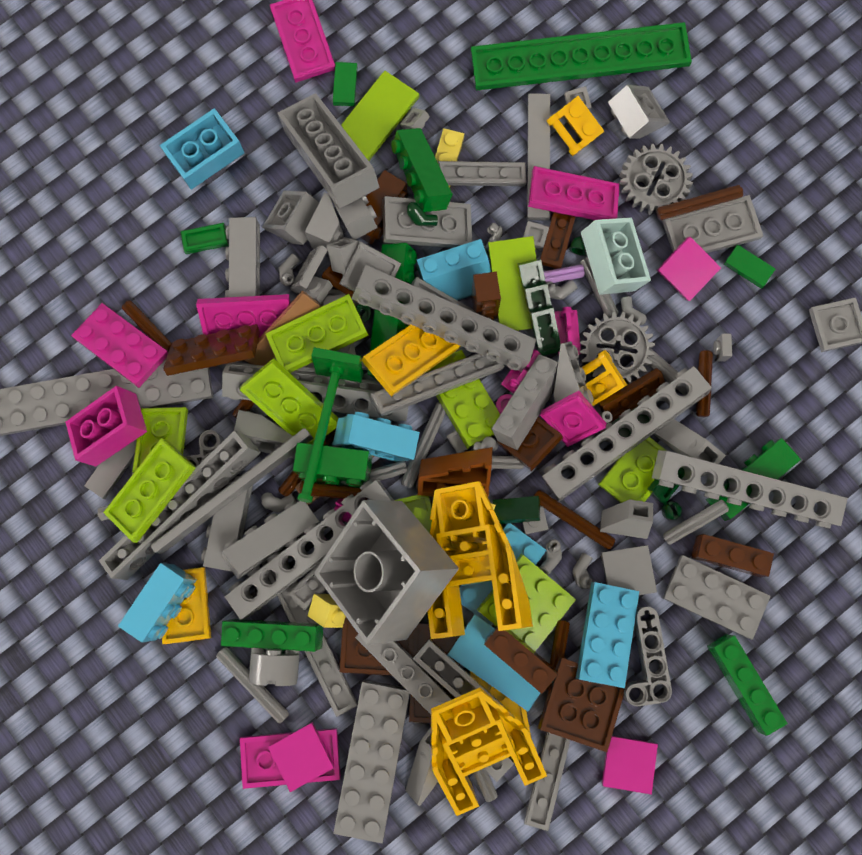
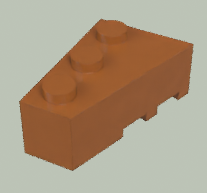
M493 447L421 459L418 495L434 497L436 489L480 481L488 496Z

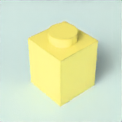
M330 594L313 595L307 616L324 628H342L346 616Z

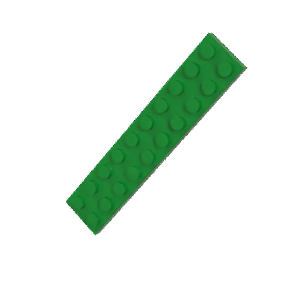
M685 22L471 47L476 91L689 67L692 63Z

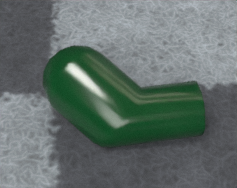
M411 202L407 205V214L415 225L437 226V215H426L416 202Z

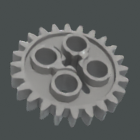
M651 144L649 150L644 145L642 146L641 153L636 149L633 156H628L627 162L623 163V170L619 177L623 178L620 180L619 185L625 186L621 191L622 194L628 193L626 202L634 201L632 208L639 205L640 212L646 208L648 209V214L651 215L653 210H656L657 213L659 207L686 199L685 197L690 193L689 188L693 184V182L689 181L693 173H686L691 166L683 165L686 158L679 159V151L672 154L671 146L665 151L663 144L660 145L659 149H656L655 145ZM646 163L652 164L654 168L647 167ZM663 163L665 166L658 178V181L652 191L651 196H648L647 192L659 169L660 164ZM666 172L673 173L675 177L668 176ZM637 182L644 183L646 187L638 186ZM657 191H663L666 196L659 195Z
M613 311L612 318H608L604 313V321L601 322L595 318L596 326L588 325L591 332H583V336L587 338V341H580V345L586 347V349L580 350V354L587 355V357L582 359V363L591 362L598 357L600 352L606 350L623 379H626L630 384L631 376L639 379V371L647 372L644 364H652L647 357L655 355L654 352L649 350V348L655 347V343L648 342L653 337V334H645L649 328L648 325L641 328L642 319L634 322V314H631L627 319L625 318L624 311L620 317H617L615 311ZM606 330L614 333V338L610 341H605L601 337V334ZM627 334H634L637 342L629 345L624 341V337ZM618 343L622 349H636L638 352L635 354L620 350L619 354H615L614 349L598 348L597 344L615 347ZM624 356H629L633 360V365L623 367L620 359ZM601 365L595 369L592 377L595 378L605 372V367Z

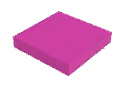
M687 237L662 263L657 271L687 301H691L721 267L691 237Z
M579 390L541 410L540 416L546 423L562 434V441L567 447L605 429L607 424Z
M313 722L268 747L289 792L294 791L335 767Z
M612 736L605 755L602 786L652 795L658 744Z

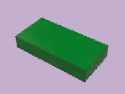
M336 62L333 106L355 107L357 63Z
M224 223L181 231L185 254L229 246L226 237V225Z
M738 244L723 264L761 289L775 271L774 267Z

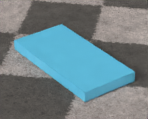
M474 614L465 627V635L459 636L447 655L526 711H529L540 695V692L484 645L485 640L495 628Z

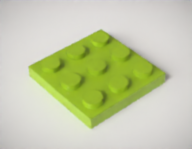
M520 554L516 562L529 599L533 627L511 629V631L536 652L576 599L528 558ZM492 589L476 610L497 626Z

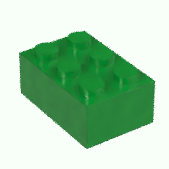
M297 443L293 472L299 475L302 481L305 480L313 444ZM323 446L314 482L317 479H323L322 481L330 485H340V482H346V484H349V487L360 488L370 480L373 457L369 451Z

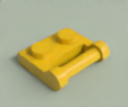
M579 96L546 121L549 126L554 127L569 147V153L572 157L604 133L603 128ZM562 117L567 120L581 139V142L578 144L560 122Z
M606 350L600 352L597 358L582 367L586 375L601 365L606 369L605 372L586 383L587 389L593 395V406L627 385Z

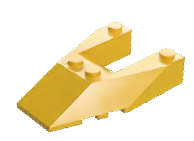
M477 481L436 489L430 520H432L430 535L457 565L459 570L428 610L431 639L465 635L459 585L492 581L498 631L533 627L529 599L514 552L481 482Z
M479 687L431 708L432 770L456 816L479 807L468 775L510 756L514 761L524 786L547 777L527 727L482 688Z

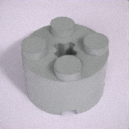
M251 648L249 683L267 686V684H275V686L296 685L300 651Z

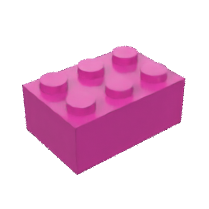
M115 386L65 421L75 461L95 467L147 432L136 393L119 386Z

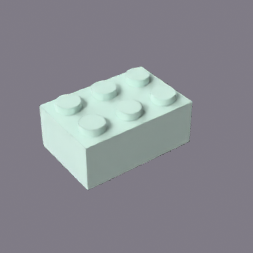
M632 218L595 220L581 231L599 295L636 291L651 281Z

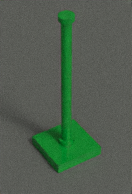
M313 348L311 356L316 374L328 376L330 380L302 492L298 494L297 499L299 501L312 503L313 497L311 493L339 379L362 382L363 368L361 356Z

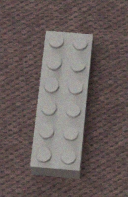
M316 93L277 113L285 134L339 209L380 188L373 166Z
M365 679L362 681L333 834L383 843L410 693L404 687Z

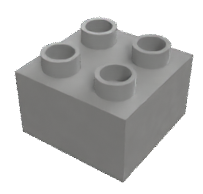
M363 500L314 574L366 645L407 640L459 568L403 501Z

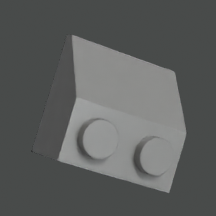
M626 85L608 101L612 108V115L619 120L622 125V132L629 138L640 139L670 123L649 87Z
M283 191L262 228L292 244L304 245L308 241L305 230L319 202L307 192Z
M324 192L305 230V234L313 249L321 245L327 248L328 244L344 238L332 201L326 192Z

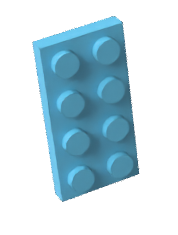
M508 523L503 529L516 559L522 554L536 565L547 551L511 523ZM492 581L462 585L459 588L461 604L492 626L493 623L476 610L492 591Z
M591 582L576 679L625 688L639 591Z

